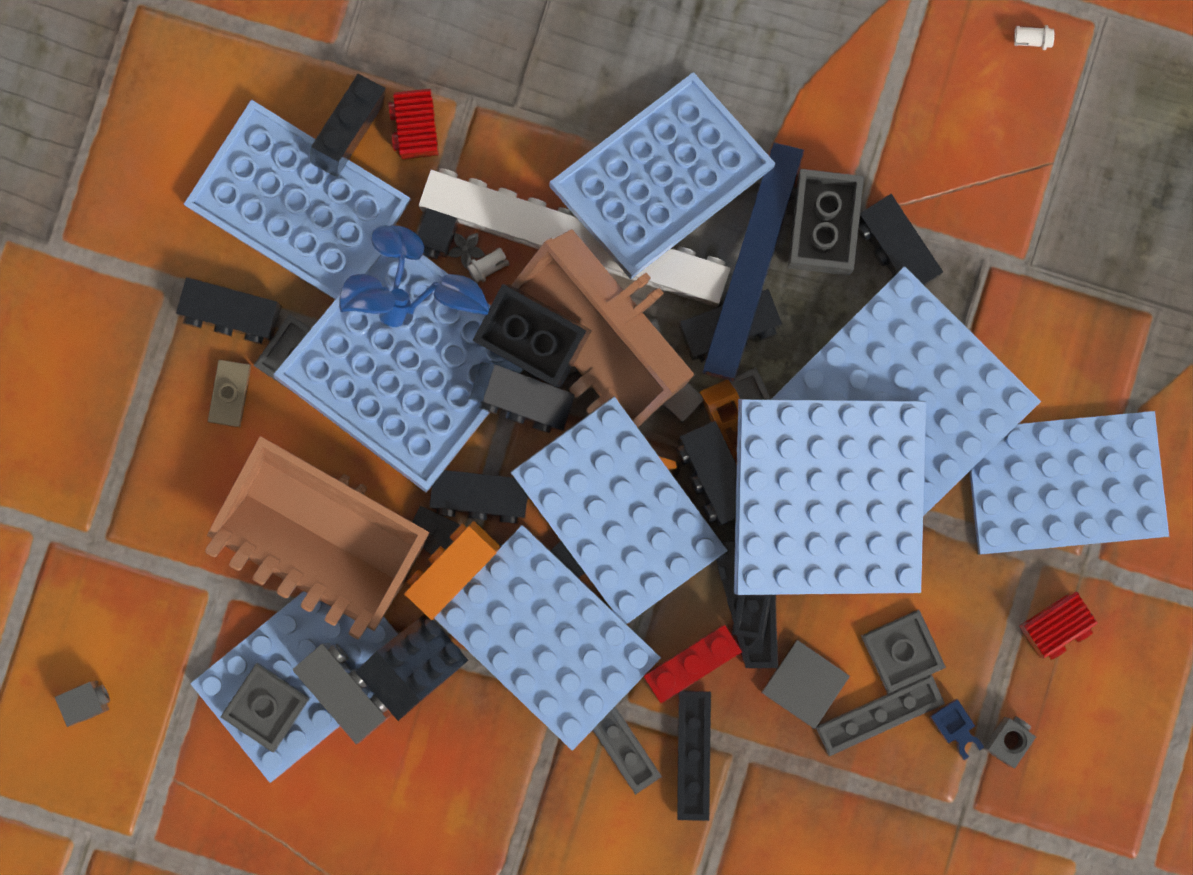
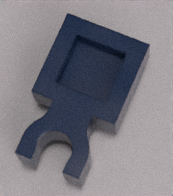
M954 699L929 716L946 743L949 744L954 740L956 741L957 752L962 760L969 758V755L965 752V745L968 742H973L979 751L984 748L982 742L970 734L969 730L975 727L958 699Z

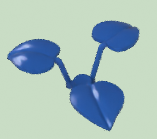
M397 225L380 226L373 231L371 237L372 245L379 253L387 257H399L392 291L390 292L388 287H382L381 282L374 276L356 274L350 276L345 281L339 298L340 312L359 311L379 314L380 320L390 327L401 326L406 314H413L415 308L433 291L434 298L450 308L488 315L489 312L487 301L478 284L468 277L455 274L444 275L440 283H432L411 304L409 294L405 290L399 289L405 258L419 260L424 253V244L415 232Z

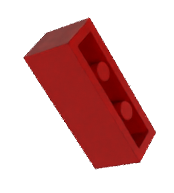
M721 625L653 668L643 677L661 704L739 655L742 651L727 627Z

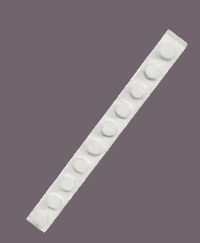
M440 168L439 172L430 171L419 203L421 211L426 212L427 208L457 217L460 224L536 249H540L548 239H554L573 229L609 273L630 279L569 209L559 207L558 211L547 208V203L536 198H529L528 201L516 198L517 193L511 190L499 188L498 191L486 188L487 183L478 179L470 178L467 182L458 179L457 173ZM679 246L677 250L669 249L630 280L635 281L644 273H647L651 279L646 285L717 308L730 268L726 267V262L721 259L708 256L707 260L696 257L695 251Z

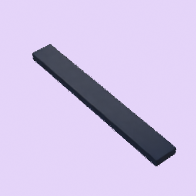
M773 143L769 157L775 162V165L762 178L705 362L703 374L735 381L803 159V149Z

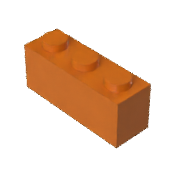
M475 521L468 527L462 523L450 536L454 542L446 550L440 546L428 559L432 565L425 572L419 568L407 581L410 588L404 595L431 620L437 616L501 548Z

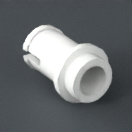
M1044 25V28L1016 26L1014 46L1042 47V50H1046L1047 47L1052 48L1055 31L1050 29L1048 25Z
M499 247L477 261L475 259L471 260L472 264L467 266L476 283L480 280L485 282L487 276L505 266H509V262Z

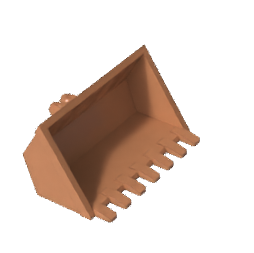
M573 229L554 239L550 238L545 241L512 286L592 330L573 365L583 376L569 390L572 394H575V397H579L591 386L600 397L587 408L589 414L615 396L638 428L660 406L682 389L695 374L643 314L647 308L664 294L660 288L653 290L638 305L631 298L636 291L648 283L651 277L644 273L623 290Z
M260 436L207 534L212 540L206 547L205 552L212 557H217L226 546L236 552L229 563L231 568L240 571L248 560L260 566L253 576L254 581L263 585L272 573L283 579L277 590L278 595L288 598L295 587L303 590L308 594L302 601L301 608L312 612L319 601L331 606L324 620L335 626L342 615L345 614L355 620L348 634L355 639H360L367 628L375 631L387 609L407 580L424 547L429 532L366 497L364 494L367 486L360 484L355 490L349 487L350 477L346 474H343L337 480Z

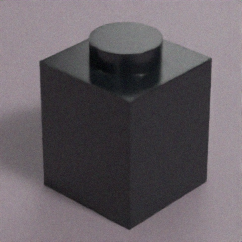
M427 208L418 232V236L424 244V256L435 260L439 256L447 258L454 239V233H456L459 225L457 217Z

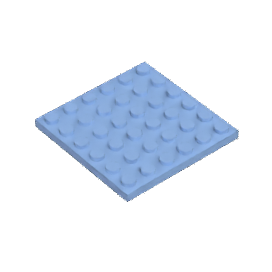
M376 250L357 274L376 277L381 282L382 287H388L391 292L399 257H387ZM424 255L419 260L405 258L399 289H403L409 294L412 304L432 283H440L442 277L448 275V273ZM434 291L415 308L413 314H406L403 324L399 327H390L380 320L379 314L359 311L340 312L339 295L274 373V378L427 493L490 413L479 409V402L469 399L480 364H495L519 374L524 369L472 341L486 316L485 314L472 313L445 306L434 298Z
M905 266L772 398L773 400L926 401L923 516L1041 402Z
M738 399L734 594L921 593L926 401Z

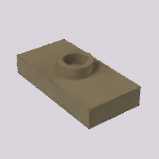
M224 360L218 361L208 417L209 423L241 427L251 365Z

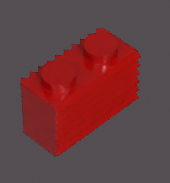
M431 89L394 92V102L388 103L390 120H396L397 132L392 133L394 151H399L401 158L404 160L438 156L439 149Z
M1073 591L1020 624L1019 627L1039 658L1049 657L1050 660H1053L1067 651L1065 645L1075 639L1079 643L1093 634L1091 628L1098 623L1079 593Z

